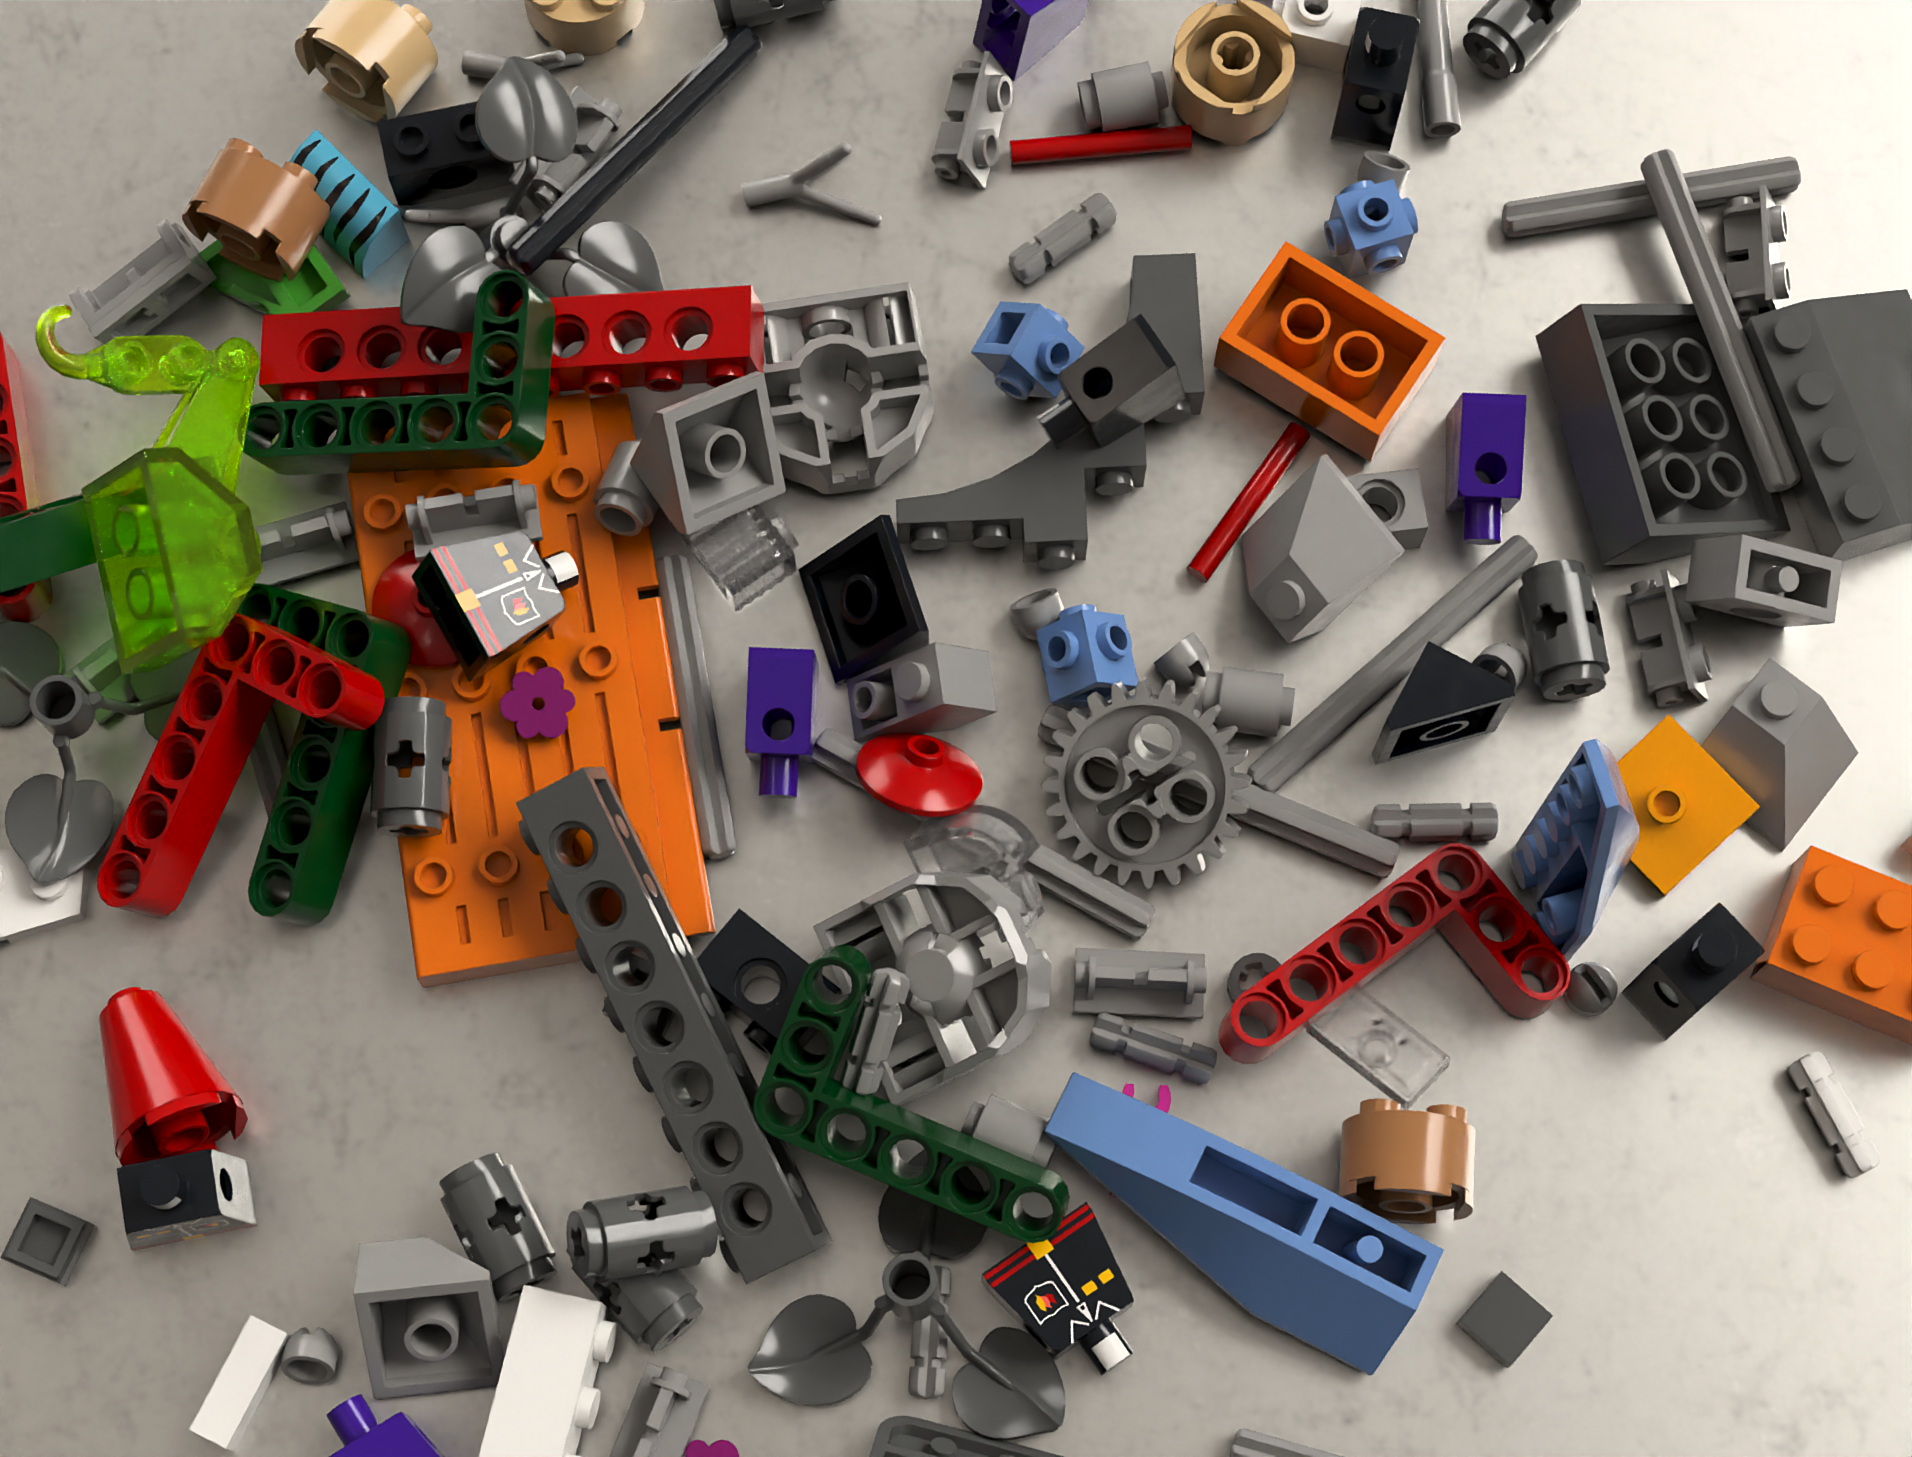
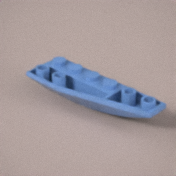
M1597 738L1581 744L1516 843L1517 851L1512 852L1511 855L1514 874L1519 886L1523 890L1530 888L1537 912L1532 913V918L1563 954L1567 962L1591 935L1639 841V825L1618 764L1611 750Z
M1075 1072L1071 1074L1043 1131L1047 1137L1251 1315L1368 1375L1374 1374L1416 1312L1444 1249L1259 1155Z

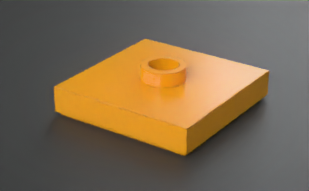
M1669 714L1617 762L1639 825V841L1630 861L1664 896L1672 891L1760 808L1737 782Z

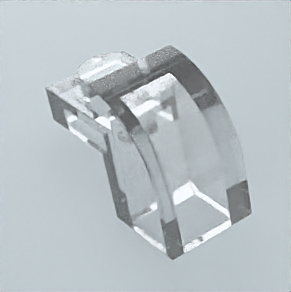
M972 805L955 815L928 818L903 842L917 873L959 872L991 875L1019 896L1028 911V914L1022 917L1025 926L1022 927L1024 934L1044 912L1041 905L1042 894L1039 884L1031 873L1026 872L1023 866L1040 845L1031 831L1020 820L1001 809L986 805ZM1001 928L997 929L996 932L1001 943L1006 942Z

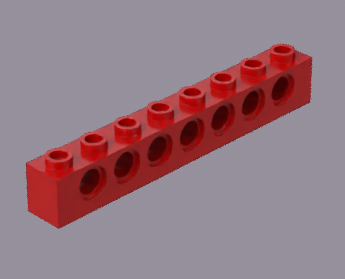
M752 285L549 297L555 308V327L548 399L557 397L560 391L584 390L592 395L609 396L617 394L621 391V388L646 387L656 392H673L680 390L682 384L707 383L716 388L755 371L763 372L764 308ZM522 299L513 306L510 315L518 310ZM400 307L263 315L259 386L274 402L468 393L473 333H453L429 327L404 325L400 321ZM698 334L708 335L706 341L699 348L683 350L685 343L691 337ZM636 338H646L639 350L631 354H622L628 342ZM578 341L584 342L577 354L561 358L563 351L568 345ZM461 348L459 356L453 362L441 365L443 357L448 352ZM401 352L398 360L393 365L381 368L383 361L389 355ZM340 356L338 363L332 369L321 372L324 364L329 359ZM515 360L508 366V368L505 371L504 377H506L513 371V369L516 367L517 360Z

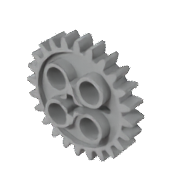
M1142 677L1137 683L1135 695L1133 696L1129 695L1121 680L1117 681L1111 686L1112 702L1110 703L1101 694L1094 691L1087 697L1092 715L1090 716L1083 710L1074 707L1067 714V717L1076 731L1058 728L1052 735L1054 741L1065 749L1064 752L1048 753L1043 759L1044 764L1059 771L1058 776L1045 779L1041 783L1042 790L1059 794V800L1055 801L1045 810L1046 816H1065L1067 821L1056 834L1057 840L1076 836L1080 843L1075 849L1072 858L1077 861L1090 852L1098 856L1094 867V875L1096 876L1101 875L1110 864L1118 866V883L1122 886L1126 884L1133 871H1140L1145 888L1151 889L1160 870L1164 871L1172 886L1177 885L1181 880V864L1183 863L1197 876L1200 875L1205 869L1202 851L1217 859H1220L1226 851L1217 834L1236 838L1241 830L1240 826L1228 815L1245 814L1250 807L1248 801L1234 795L1236 790L1247 788L1253 782L1252 776L1234 772V766L1239 765L1249 755L1248 750L1228 749L1227 743L1238 731V728L1234 725L1217 730L1213 723L1218 717L1221 707L1217 704L1203 714L1196 710L1200 692L1196 689L1188 694L1183 702L1175 699L1176 689L1174 680H1168L1161 689L1160 694L1153 695L1148 677ZM1150 723L1164 726L1172 736V750L1165 754L1150 752L1141 740L1143 726ZM1187 751H1192L1196 755L1194 762L1163 778L1154 789L1155 797L1149 789H1145L1107 814H1101L1098 811L1100 803L1127 790L1138 778L1139 771L1145 777L1150 776ZM1104 757L1109 759L1117 769V783L1110 787L1095 784L1087 772V763L1090 758ZM1183 779H1193L1199 782L1207 793V804L1198 809H1190L1183 806L1175 795L1176 782ZM1138 812L1144 815L1152 826L1151 838L1144 841H1135L1128 838L1121 827L1122 814Z

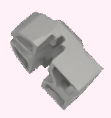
M909 282L763 303L762 306L766 317L764 338L768 337L772 358V363L767 364L764 350L763 373L768 397L789 395L792 400V405L771 408L783 477L812 487L822 494L829 495L876 488L882 485L891 474L916 457L934 413L933 395L929 384L927 360L916 297ZM888 297L890 305L884 306L882 298ZM886 319H890L894 345H890ZM852 329L853 336L846 333ZM803 336L810 339L805 345ZM848 369L861 374L868 381L860 392L853 385L846 383ZM914 375L918 377L919 385L884 391L882 389L883 380ZM863 437L868 470L857 471V475L852 477H845L844 473L832 475L827 442H847Z
M959 872L912 874L813 926L824 951L837 945L852 946L865 955L870 963L872 973L876 969L888 967L896 969L898 972L907 975L910 979V987L905 1004L917 1017L901 1024V1014L887 1062L880 1060L879 1063L884 1068L881 1081L892 1104L901 1105L971 1072L983 1063L1011 1052L1029 1038L1050 1006L1052 964L1045 950L1036 949L1031 937L1026 938L1022 927L1025 926L1022 917L1028 914L1023 900L991 875ZM917 889L932 922L931 924L920 928L907 896L902 893ZM1001 928L1014 958L993 968L991 959H983L979 948L985 946L980 938ZM939 934L948 935L961 943L950 953L934 948ZM830 965L843 995L851 993L852 983L848 973L839 966ZM866 995L864 1001L870 1002L871 998ZM974 1016L987 1044L986 1049L978 1053L976 1052L961 1019L962 1017ZM936 1050L939 1051V1052H937V1053H935V1054H933V1055H931V1056H929V1057H927V1058H925V1059H923V1060H921V1061H919V1062H917V1063H914V1064L911 1063V1062H913V1061H915V1060H917V1059H920V1058H922V1057H924V1056H926V1055H928V1054H930V1053H932V1052H934V1051H936ZM897 1066L901 1070L894 1073L892 1067Z

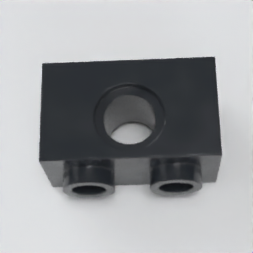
M477 101L377 122L388 178L398 205H416L512 185L509 179L515 171L514 163H506L494 157L479 139L475 125Z
M739 908L699 955L697 961L723 1014L725 1015L730 1011L747 1024L748 1027L743 1032L744 1036L763 1053L771 1057L802 975L809 966V963ZM822 974L825 986L833 993L841 995V989ZM766 976L776 980L780 985V990L772 1001L765 1004H755L744 996L747 984L754 978ZM809 1026L799 1029V1041L803 1048L819 1031L818 1029Z

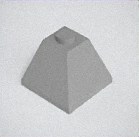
M1327 454L1320 456L1241 536L1249 595L1287 643L1324 630L1406 551Z
M1771 658L1766 661L1701 745L1760 806L1744 823L1781 851L1788 846L1859 753L1824 698Z
M427 1237L360 1243L353 1296L373 1398L383 1399L496 1387L505 1356L490 1271Z

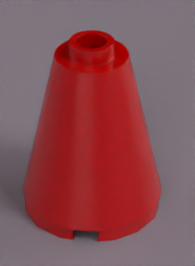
M141 987L126 988L114 994L108 1000L107 1006L101 1011L99 1024L115 1154L121 1165L126 1166L200 1150L214 1149L218 1151L215 1142L229 1131H231L235 1141L243 1133L248 1121L242 1100L161 994L153 990H144Z

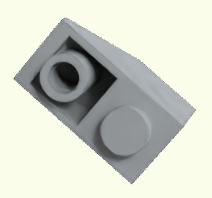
M934 642L847 680L855 741L865 742L889 733L926 734L954 730L997 712L989 651Z

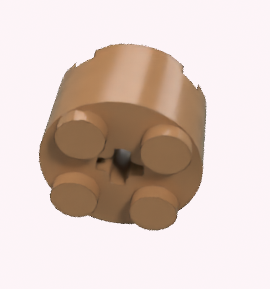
M231 138L225 148L221 149L184 210L182 220L188 230L201 242L204 241L208 233L218 239L223 244L219 255L231 263L253 274L274 281H280L284 273H286L289 281H291L297 275L329 219L330 206L314 191L318 179L304 167L292 162H285L280 167L264 159L260 151L251 144L238 138Z
M1375 1098L1361 1101L1360 1114L1351 1116L1342 1123L1339 1196L1351 1202L1354 1201L1362 1204V1208L1391 1223L1432 1224L1436 1223V1211L1453 1208V1221L1464 1219L1471 1215L1474 1198L1476 1132L1467 1123V1110L1463 1107L1449 1104L1429 1106L1427 1112L1400 1110V1104L1389 1099Z

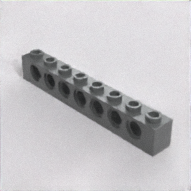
M583 767L516 802L523 818L519 821L521 835L528 848L535 855H541L551 876L547 880L550 896L563 914H569L579 934L575 944L580 959L591 973L598 974L608 995L604 999L607 1015L613 1026L620 1033H626L636 1053V1056L633 1058V1067L637 1078L648 1092L655 1093L665 1114L661 1119L664 1134L676 1152H683L694 1176L690 1178L692 1191L702 1190L710 1198L717 1225L723 1235L719 1238V1246L727 1265L733 1272H740L747 1285L832 1242L833 1240L785 1141L764 1131L755 1118L753 1107L759 1087L605 768ZM581 829L586 831L593 841V854L586 864L581 863L575 857L572 848L573 839ZM608 888L614 890L622 902V912L615 923L608 921L601 911V898ZM635 948L643 950L651 963L650 975L644 983L638 981L629 969V958ZM664 1007L673 1011L679 1020L680 1031L674 1042L666 1040L658 1030L657 1018ZM692 1067L700 1070L708 1080L709 1091L703 1102L694 1099L686 1088V1076ZM719 1128L730 1131L737 1140L738 1153L734 1161L725 1160L716 1151L714 1138ZM747 1188L758 1191L764 1197L767 1204V1214L764 1221H757L746 1213L743 1206V1196Z

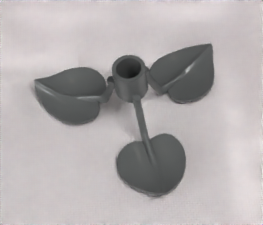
M518 56L508 57L499 71L482 90L475 110L476 131L485 148L494 157L506 163H519L526 160L525 170L507 204L500 209V219L481 230L478 235L472 229L465 226H449L439 229L422 242L410 262L402 286L400 321L404 325L429 327L453 333H473L476 297L479 287L485 278L492 273L515 268L507 261L506 252L509 250V246L531 226L526 220L516 216V211L538 171V159L545 162H560L566 159L574 148L578 133V121L570 97L561 84L548 71L527 59ZM607 221L594 224L587 228L580 236L578 252L570 248H558L547 259L567 260L573 263L566 271L562 282L565 296L664 290L657 260L649 243L637 230L621 222Z
M0 622V725H16L32 712L35 718L54 735L53 744L58 749L64 769L63 779L52 774H40L27 779L14 790L7 803L5 811L6 834L11 846L26 865L34 881L41 884H50L66 879L81 871L104 849L115 826L116 810L110 790L103 783L96 780L76 781L77 769L69 745L70 739L77 738L86 733L93 724L95 710L102 708L128 715L144 713V724L148 733L155 740L159 741L202 647L188 645L171 646L154 651L141 659L130 675L131 688L140 701L129 703L104 697L99 692L87 695L73 679L61 675L62 659L59 647L45 630L26 622Z
M922 1150L907 1164L912 1166L927 1164L926 1150ZM968 1166L958 1169L959 1180L964 1187L974 1192L984 1191L981 1183ZM890 1185L883 1195L879 1206V1229L885 1244L891 1250L904 1254L893 1258L885 1267L882 1276L885 1295L875 1300V1308L865 1324L856 1330V1320L852 1310L837 1298L823 1294L799 1298L786 1306L771 1323L759 1350L748 1365L752 1378L769 1392L780 1398L813 1406L840 1403L855 1395L870 1379L873 1370L871 1357L860 1342L867 1340L873 1335L887 1312L892 1310L896 1316L907 1321H918L931 1315L937 1320L962 1356L970 1362L956 1373L951 1392L957 1415L971 1431L989 1439L1013 1440L1054 1432L1062 1426L1065 1417V1391L1059 1370L1049 1352L1032 1335L1016 1328L999 1327L992 1330L985 1337L979 1352H977L947 1314L944 1305L939 1302L941 1295L935 1268L930 1262L931 1253L943 1259L962 1257L971 1252L982 1241L988 1227Z

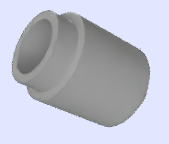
M1148 61L1091 73L1090 80L1077 82L1086 130L1101 128L1102 132H1111L1159 122V109L1169 107L1163 72L1151 73Z
M641 439L625 441L616 446L594 494V503L596 505L594 516L596 520L607 530L623 536L639 534L643 527L651 524L659 507L658 502L630 464Z
M1223 667V673L1207 671L1202 714L1218 704L1221 710L1214 721L1217 730L1236 725L1238 728L1237 733L1276 737L1278 725H1291L1295 688L1283 687L1284 674L1230 667Z
M993 1094L990 1095L986 1105L973 1102L961 1130L966 1135L1045 1168H1048L1057 1146L1056 1143L1043 1133L1049 1118Z

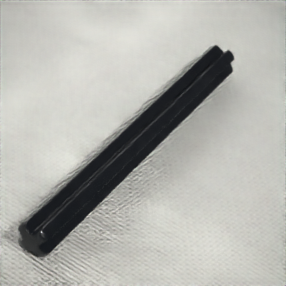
M747 26L735 28L509 246V250L506 252V259L509 264L524 276L532 275L757 56L758 51L762 48L760 38L753 34Z

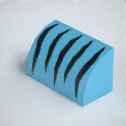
M317 129L298 147L289 162L304 167L318 179L314 191L330 206V217L319 235L365 280L410 240L399 210Z

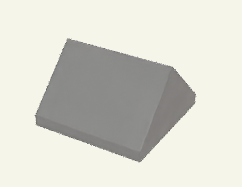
M755 371L654 413L630 464L679 533L691 534L786 492L763 372Z

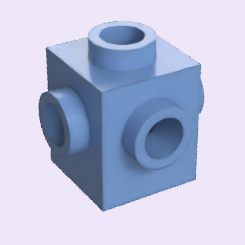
M1394 179L1374 184L1371 180H1364L1349 185L1339 195L1335 196L1330 218L1324 222V232L1331 254L1334 257H1339L1346 278L1352 279L1366 274L1383 273L1405 263L1413 235L1418 232V221L1412 202L1409 198L1401 199Z
M1000 301L971 353L996 376L995 384L1006 394L1020 400H1026L1029 396L1056 399L1062 389L1057 376L1062 370L1079 359L1085 347L1067 330L1069 327L1067 321L1058 313L1044 308L1041 304Z
M1091 604L1077 605L1062 610L1059 613L1060 620L1036 631L1041 653V665L1046 677L1051 703L1089 707L1087 697L1094 691H1097L1109 701L1111 700V686L1120 680L1128 692L1136 688L1138 678L1131 650L1132 641L1126 627L1124 615L1099 612L1096 606Z

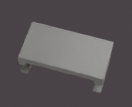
M168 220L160 223L156 228L161 238L95 290H88L84 293L78 287L69 294L72 303L88 325V329L95 339L122 353L217 279L187 233L177 223L171 225Z

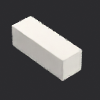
M250 1315L189 1430L234 1452L281 1364L284 1347L291 1335Z

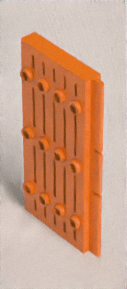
M583 392L548 399L544 444L537 457L526 465L497 468L347 473L365 608L368 614L372 615L374 590L383 572L398 557L414 549L413 533L408 526L405 505L417 503V496L424 495L425 499L462 493V496L466 497L475 495L474 490L511 485L513 480L518 479L521 485L533 484L537 490L543 535L542 541L532 542L540 558L561 550L566 551L573 558L579 573L578 584L560 592L565 601L566 610L550 630L479 678L469 682L459 663L443 668H424L409 663L407 665L398 697L417 696L441 700L446 703V716L453 720L451 763L449 764V776L451 777L450 816L442 821V834L418 838L397 837L416 976L423 988L582 961L575 944L579 934L569 914H563L557 908L548 891L547 880L551 876L541 855H535L528 848L521 835L519 821L523 818L516 802L583 767L605 768L686 938L716 933L682 729L660 731L659 725L662 722L680 719L661 597L639 600L638 595L640 591L659 588L650 526L643 527L637 535L623 536L604 528L594 516V509L596 507L594 494L616 446L625 441H635L627 393L590 398L589 393ZM512 420L504 425L500 431L499 439L507 434ZM453 423L445 429L441 441L449 435ZM395 426L385 435L384 442L391 437ZM422 597L421 605L428 608L426 602ZM543 667H553L564 678L563 689L571 691L576 699L574 708L566 712L568 718L567 729L556 738L545 737L540 732L532 738H524L517 732V722L510 721L502 715L500 711L501 698L505 693L514 690L512 679L517 673L525 671L534 675L537 670ZM540 697L535 698L533 701V706L537 710H541L545 705L544 700ZM413 758L411 768L400 769L399 777H410L412 767L423 766L424 758ZM581 829L573 839L572 848L575 857L583 864H586L593 854V841L590 835ZM608 888L601 898V911L604 917L612 923H615L621 915L622 902L619 895L614 890ZM635 948V949L633 950V952H638V951H643V950H641V949H639V948Z

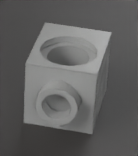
M1419 468L1345 476L1367 504L1380 505L1389 512L1391 519L1383 523L1404 549L1421 547L1428 530V522Z

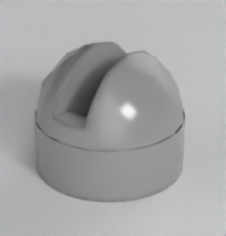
M1366 151L1358 169L1357 180L1358 182L1371 180L1374 184L1394 179L1400 194L1409 174L1410 166L1402 159L1380 151Z
M1050 588L1034 592L1017 600L1010 606V610L1021 632L1029 639L1038 641L1036 631L1060 620L1059 613L1064 610L1057 589Z
M1194 632L1154 662L1166 679L1174 680L1175 685L1181 687L1195 685V679L1189 667L1201 677L1206 676L1210 667L1207 650Z
M1506 642L1488 646L1472 662V664L1511 683L1514 691L1522 684L1527 675L1528 664L1524 654L1520 650L1517 652ZM1501 665L1507 670L1505 678L1496 673Z
M1585 962L1577 965L1570 971L1571 978L1568 988L1563 992V998L1572 1011L1582 1016L1592 1017L1602 1014L1613 1004L1617 996V981L1613 972L1606 966L1596 962ZM1584 972H1588L1606 995L1601 1001L1590 984L1581 976Z
M306 1327L300 1328L289 1337L284 1347L280 1365L281 1371L290 1379L301 1383L321 1384L328 1382L333 1378L338 1357L337 1343L333 1336L324 1328H316L313 1334H310Z

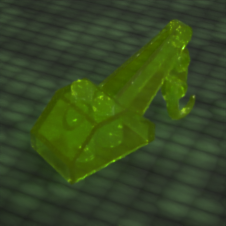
M66 304L53 306L41 315L36 325L35 341L39 353L50 368L64 377L90 380L111 388L122 395L183 394L150 448L140 450L81 489L121 673L125 675L156 672L220 637L263 570L261 541L254 529L250 508L235 495L257 372L260 367L259 355L254 346L242 338H230L212 351H209L195 339L184 335L119 336L87 353H70L58 344L54 329L60 319L69 317L72 314V308Z

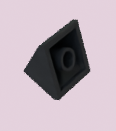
M879 515L798 569L835 684H845L850 678L929 645V630L890 515Z
M1428 641L1388 715L1371 753L1375 765L1496 731L1515 697L1512 684Z

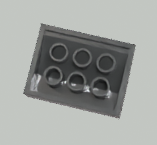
M1902 289L1810 299L1750 317L1743 329L1801 473V480L1792 487V490L1819 555L1846 561L1912 540V299L1908 290Z
M1579 304L1535 336L1602 565L1653 563L1691 555L1693 540L1740 534L1767 539L1781 536L1791 531L1780 493H1769L1764 486L1694 304Z

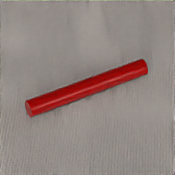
M1191 125L1010 140L1011 165L1192 149Z
M1294 422L1289 423L1187 566V571L1194 578L1204 583L1208 582L1309 440L1310 434L1304 427Z

